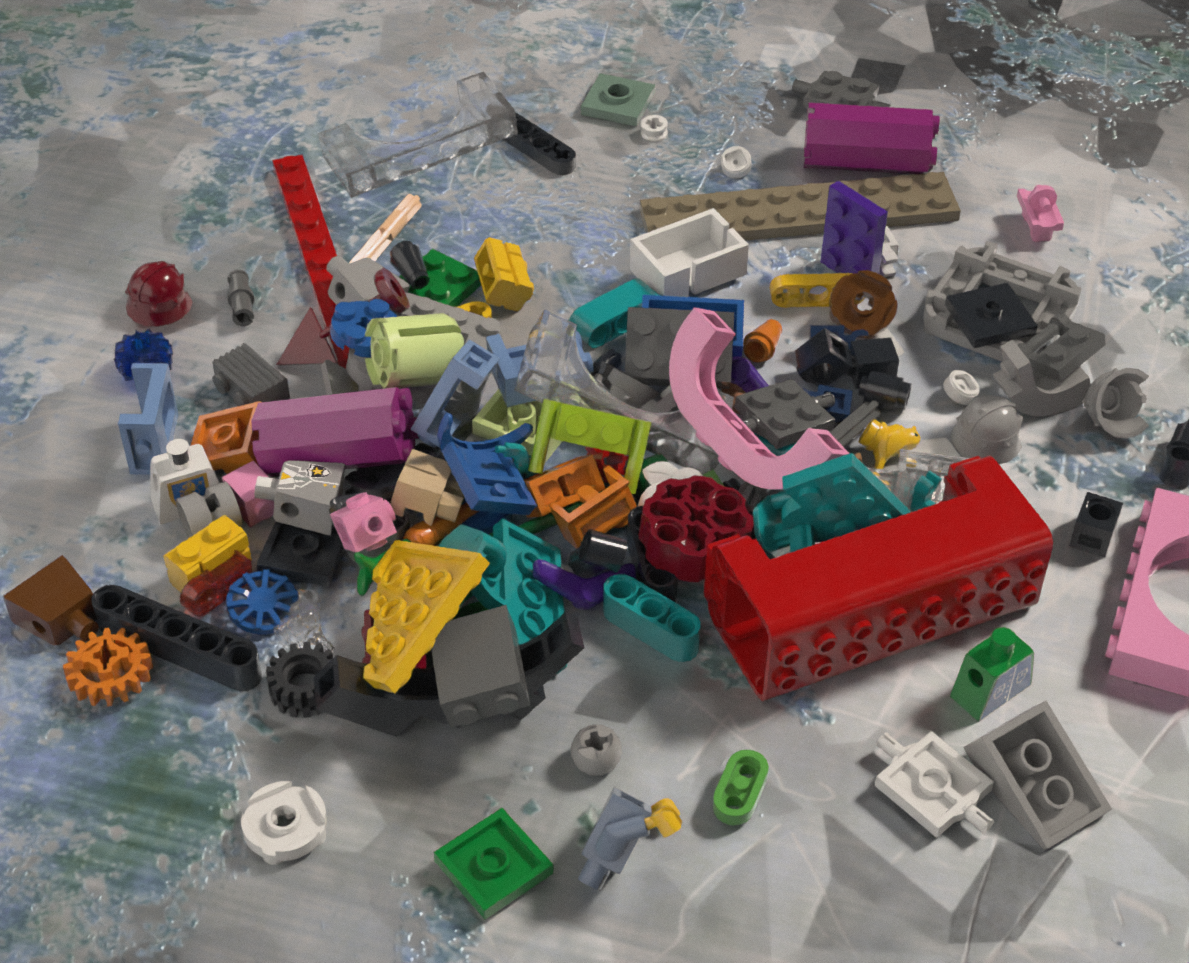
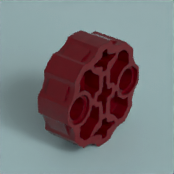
M693 475L690 478L679 480L670 478L656 485V491L652 497L645 499L642 510L639 540L646 548L645 557L655 568L666 570L674 574L679 580L698 583L705 579L707 544L737 534L741 537L745 535L751 537L753 516L748 513L745 507L746 499L736 489L720 485L713 478Z

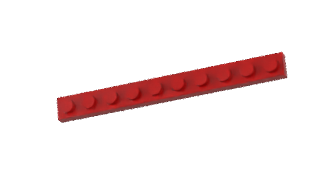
M303 154L286 156L272 160L273 169L322 321L326 328L331 325V319L336 304L328 294L333 276L326 268L330 260L337 256ZM331 335L328 336L333 354L338 362L337 365L346 369L349 347L345 345L344 350L334 343Z

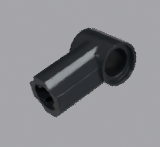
M1189 419L1185 423L1177 424L1172 439L1166 446L1159 472L1160 480L1172 488H1185L1189 486Z
M588 529L580 547L570 553L568 566L571 567L575 575L586 579L591 578L604 569L617 573L626 556L627 541Z

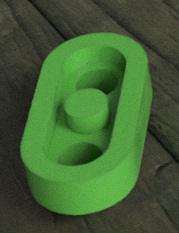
M748 749L740 750L729 758L713 796V812L721 822L728 825H741L751 819L766 785L769 770L766 758L759 752ZM742 774H750L753 777L747 778L742 776ZM728 806H737L739 809H731Z

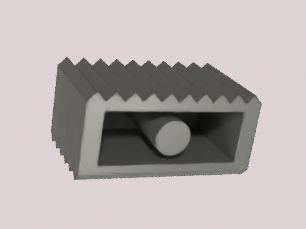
M243 343L241 347L237 346L235 350L231 349L230 353L226 352L224 356L220 355L219 359H214L212 362L215 374L212 376L215 387L222 394L228 393L233 398L236 406L258 401L271 402L290 399L287 378L246 343Z

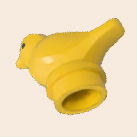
M873 418L863 431L858 442L865 446V450L873 452L875 458L873 474L880 476L888 460L904 451H910L917 447L920 442V435L917 432L916 426L906 429L899 424L887 426L885 422H879Z

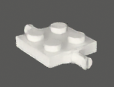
M931 731L919 742L905 747L887 732L878 739L876 746L887 753L893 760L886 769L876 776L874 786L936 838L952 824L962 819L969 821L982 834H985L992 827L994 820L976 805L992 791L994 781Z

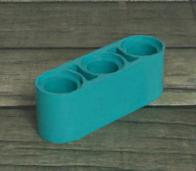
M635 278L578 307L571 314L568 322L573 332L578 331L581 339L591 348L596 349L627 333L628 307L642 308L643 295L659 294L640 278Z
M617 574L605 581L603 614L610 623L674 661L687 662L697 656L699 653L701 622L694 613L631 576Z

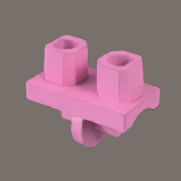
M1036 185L1032 191L1018 189L1017 198L1022 208L1024 221H1027L1031 230L1032 240L1035 242L1050 241L1053 231L1063 230L1064 221L1056 205L1057 194L1054 188L1048 185Z

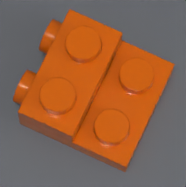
M261 401L199 416L191 445L200 444L203 446L214 471L223 469L226 474H229L252 461L258 465L253 452V441L259 440V430L252 431L251 420L258 403H262Z

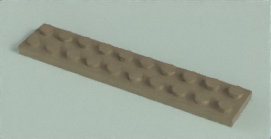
M944 172L849 181L840 180L846 186L888 211L886 222L888 227L959 221L961 210ZM835 182L640 200V213L646 233L714 208L729 223V229L733 228L745 241L824 233L829 186Z

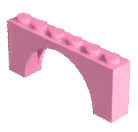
M1156 488L1152 502L1144 501L1139 521L1146 523L1145 527L1138 526L1133 547L1138 548L1139 553L1132 552L1126 574L1133 575L1132 580H1124L1119 601L1126 602L1125 608L1120 606L1117 608L1112 628L1119 630L1118 636L1110 635L1105 657L1112 659L1108 673L1110 675L1189 697V635L1177 628L1163 615L1153 600L1148 581L1152 574L1165 565L1189 558V496Z

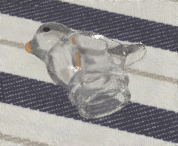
M299 589L298 601L294 602L289 608L288 617L282 618L280 624L273 628L276 637L287 652L290 651L289 644L296 643L298 649L303 648V642H310L312 645L320 644L323 645V650L329 649L333 652L335 647L326 639L322 631L320 616L322 603L320 595L315 590Z

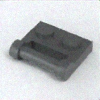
M1059 312L1049 320V324L1025 344L1019 343L1017 346L1031 362L1033 371L1061 382L1104 347L1106 342L1104 333L1072 322L1066 314ZM1061 335L1039 354L1035 353L1055 336Z

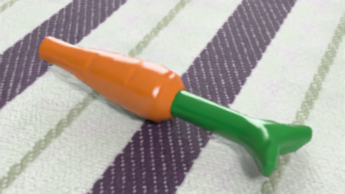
M466 502L461 505L455 523L435 516L432 526H430L423 520L410 527L404 533L403 541L437 546L454 529L479 511L471 510ZM388 550L376 557H368L360 552L354 553V559L360 567L357 578V592L360 596H364L374 582L372 580L373 569Z

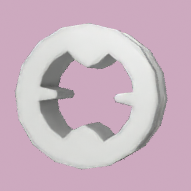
M650 115L643 118L641 121L642 137L650 142H659L666 139L668 136V122L666 118L659 115Z

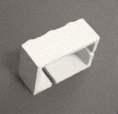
M713 208L630 239V270L660 296L689 297L690 291L695 295L746 275L749 244L733 228L729 229V223Z

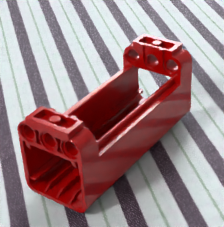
M978 455L949 465L948 474L943 479L945 483L943 500L937 504L773 559L768 558L757 539L752 540L748 535L741 537L737 534L707 544L704 596L708 601L711 620L750 686L762 702L1038 603L1053 549L1052 534L1044 520L992 456L981 458Z

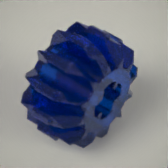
M149 328L145 332L139 333L135 329L133 335L124 334L122 341L115 343V367L124 377L125 381L134 380L131 370L132 363L168 364L169 370H172V345L163 336L162 332L153 333Z

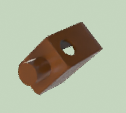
M63 555L3 596L10 620L53 646L61 645L73 635L81 641L87 642L89 641L88 633L94 632L97 634L99 629L98 623L94 621L96 616L92 606L93 592Z

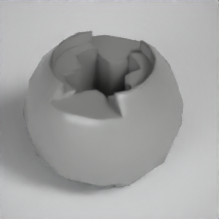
M592 724L580 729L571 744L573 762L580 771L591 776L604 775L613 771L622 755L620 738L613 729L604 725Z

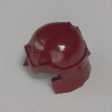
M165 261L148 262L138 267L131 275L127 289L124 291L128 295L126 303L127 315L136 323L154 327L169 325L182 319L190 311L193 304L188 292L184 291V273L179 274L175 264H169Z

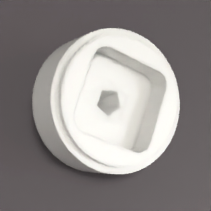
M733 146L726 149L721 155V168L726 176L736 179L742 178L750 172L752 167L751 155L745 148Z
M954 370L944 380L943 387L945 392L952 400L959 404H970L979 394L977 381L965 371Z

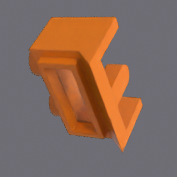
M610 466L603 469L610 486L600 493L590 485L581 486L577 493L584 504L571 513L566 512L556 502L549 505L563 537L576 549L580 547L588 529L607 533L612 528H621L628 524V514L633 508L637 507L628 487L629 481Z

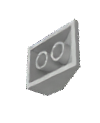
M1047 700L1022 712L963 747L973 765L994 781L992 787L994 795L1044 850L1049 849L1112 810Z

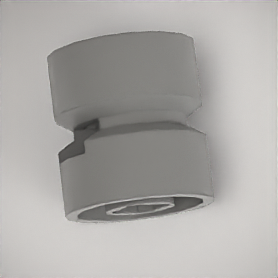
M226 481L206 488L205 494L202 496L194 492L176 499L178 514L188 538L223 515H226L239 527L243 525L238 503L231 487Z

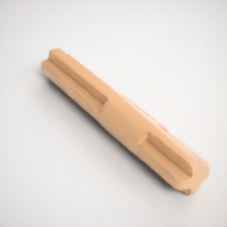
M411 194L406 195L349 263L365 257L376 261L421 208L420 197Z

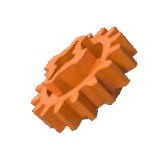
M105 628L103 635L99 637L94 632L88 633V642L85 643L80 640L75 642L77 652L68 651L66 653L68 663L63 665V670L70 692L75 691L79 701L89 696L91 706H96L100 699H105L108 707L112 706L114 698L117 697L127 702L129 701L128 692L133 691L140 694L142 692L140 682H149L151 679L149 670L153 669V663L147 643H141L137 633L127 638L125 628H121L116 635L111 634L109 628Z

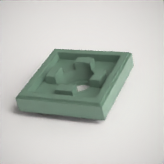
M600 73L581 105V115L638 126L655 94V84Z

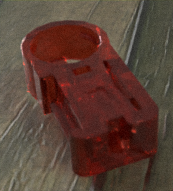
M235 550L232 557L212 571L207 569L186 583L180 594L181 605L196 617H203L209 614L215 607L226 600L229 587L242 577V574L253 572L251 560L238 550Z

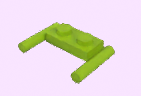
M544 399L528 471L543 474L550 438H553L555 440L629 455L624 478L629 481L628 487L630 492L636 494L652 422Z

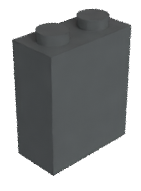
M506 605L457 618L445 624L435 638V644L431 650L440 706L451 727L468 725L479 719L501 713H511L516 709L530 706L517 632Z

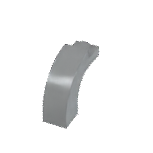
M1013 339L1000 346L1004 360L1000 362L1002 370L994 373L993 376L1010 401L1016 404V408L1027 415L1043 417L1060 414L1083 404L1081 401L1091 383L1089 376L1081 366L1060 382L1032 371L1031 362Z

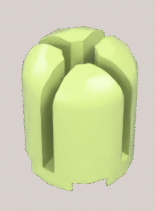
M444 313L371 319L365 331V337H371V358H365L367 372L372 384L381 385L383 389L436 385L452 358L465 345L461 329L454 318Z

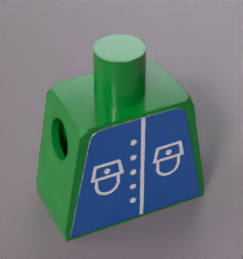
M1006 627L996 628L989 638L969 650L965 655L950 697L979 722L1031 685L1035 654L1033 649L1011 629Z

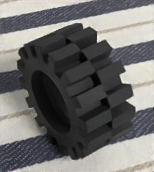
M303 642V648L298 649L296 643L289 644L290 651L287 652L284 648L278 650L279 658L272 656L269 660L270 666L266 668V679L271 702L274 706L278 705L279 711L283 714L289 709L291 717L297 718L299 711H303L304 718L311 717L310 711L314 709L317 715L323 712L316 710L314 682L304 686H296L288 682L300 674L317 675L333 659V654L329 649L324 652L323 645L316 644L314 649H311L310 642Z

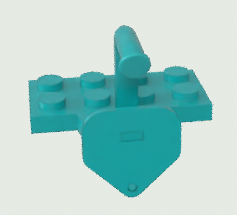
M849 453L783 476L784 491L766 496L753 509L755 538L766 555L773 559L815 545V542H824L910 513L911 511L853 453Z
M503 518L493 526V537L480 530L459 525L439 544L438 547L480 553L490 563L483 572L480 583L473 590L469 591L459 607L473 595L488 610L506 605L516 628L519 645L540 635L564 613L563 596L537 581L532 575L533 563L538 559L545 560L561 568L560 548ZM567 664L556 674H559L561 671H563L567 667Z

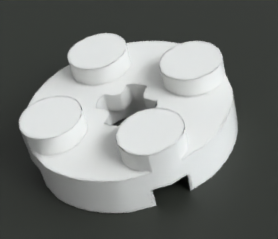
M279 781L268 784L251 796L248 800V808L244 814L242 813L241 826L247 845L254 853L262 856L263 860L270 865H278L284 861L303 857L317 846L323 844L326 839L327 815L324 802L317 791L305 785L304 789L292 786L291 781ZM285 815L287 819L295 817V820L290 825L284 827L277 826V818L279 816Z

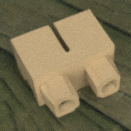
M412 449L397 480L390 503L395 515L403 517L406 508L423 513L424 521L432 526L435 516L455 523L465 497L455 477L451 474L452 472L447 461Z

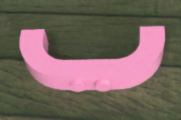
M693 308L682 323L673 342L669 361L670 385L679 410L697 431L695 433L696 437L705 445L710 446L719 455L717 459L721 465L754 486L783 490V476L849 454L828 430L808 428L788 452L781 456L773 454L724 402L716 387L715 370L718 359L736 334L714 311Z

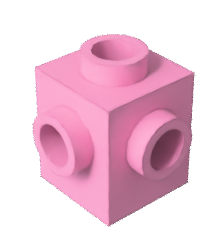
M366 492L346 500L347 506L330 514L344 549L353 552H359L363 549L371 551L380 548L388 542L387 537L397 533L393 524L396 516L390 503L387 500L383 501L381 497L368 495Z

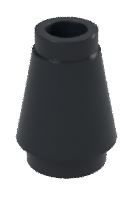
M411 241L397 243L390 251L391 265L413 289L419 290L428 285L430 278L419 246Z

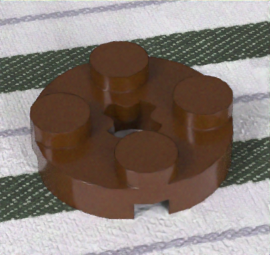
M862 270L849 276L848 274L843 276L836 283L830 295V319L836 325H844V332L847 334L862 329L868 331V336H858L859 338L872 339L876 337L877 334L888 328L897 312L898 303L897 298L895 300L892 285L882 275L869 270ZM863 297L869 299L868 305L872 309L861 311L857 308L858 305L854 300L860 301Z

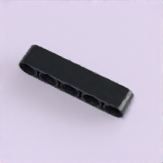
M105 585L94 592L92 606L101 632L105 628H109L111 634L116 635L121 628H125L127 638L137 633L139 634L140 642L147 643L150 654L237 691H249L260 684L262 670L258 649L250 640L118 585Z

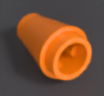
M769 319L748 333L743 340V351L746 357L753 362H763L771 359L783 331L781 324L774 319Z

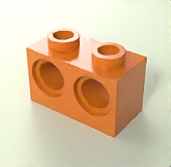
M593 455L573 458L543 471V474L538 473L524 479L537 505L531 514L526 516L527 518L542 517L551 513L549 505L553 502H556L563 508L579 501L580 497L577 490L583 485H590L597 492L606 489Z

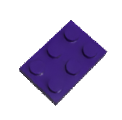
M840 181L830 185L820 262L836 273H858L862 270H869L879 274L888 211Z

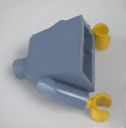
M613 787L582 849L581 854L588 859L578 880L601 891L610 871L617 874L622 872L638 839L649 836L650 829L657 827L663 838L680 830L682 820L679 817L680 812L674 802L669 798H664L650 806Z

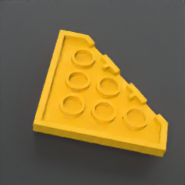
M395 540L373 569L372 580L377 583V591L371 594L369 615L374 618V626L368 629L366 651L371 655L370 664L364 667L363 678L374 688L391 693H396L399 688L403 687L410 679L411 671L421 657L432 649L435 644V638L445 624L456 616L459 605L469 591L473 590L480 583L482 574L490 563L477 552Z

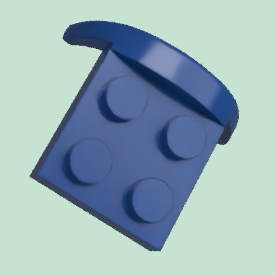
M445 413L437 432L438 443L470 509L530 515L537 505L513 459L511 457H504L502 453H496L495 447L497 445L504 446L505 442L523 443L533 432V426L529 423H524L512 432L498 438L468 442L451 436L450 431L453 417L451 413Z

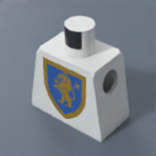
M174 439L167 444V453L154 456L151 459L150 498L160 525L180 519L176 506L177 498L194 492L202 496L205 494L206 488L219 484V480L202 445L195 444L189 446L186 440Z

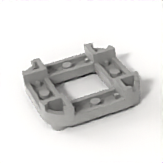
M986 241L985 247L966 249L962 245L955 251L953 263L935 289H929L927 292L923 313L924 331L927 334L937 336L993 359L1004 361L1000 346L1009 341L973 348L945 306L946 296L978 289L982 282L991 286L1008 282L1016 295L1040 303L1032 315V318L1038 325L1036 334L1049 324V320L1059 312L1066 314L1070 320L1074 317L1081 287H1078L1069 278L1070 270L1059 266L1055 274L1003 257L996 254L998 244ZM1035 335L1014 339L1013 341L1016 345L1019 343L1025 344ZM1061 335L1055 336L1035 353L1039 354Z
M405 292L410 304L409 309L403 313L394 312L397 317L444 313L454 318L464 338V344L470 339L486 350L487 336L500 334L502 338L500 332L501 325L494 318H485L481 315L465 311L462 308L452 307ZM349 348L346 374H349L359 385L358 392L374 390V388L383 389L381 385L372 384L367 372L365 357L354 355L355 349ZM491 373L477 390L461 381L444 411L451 414H463L470 411L472 414H475L480 407L481 399ZM436 385L406 388L410 389L412 400L426 404Z

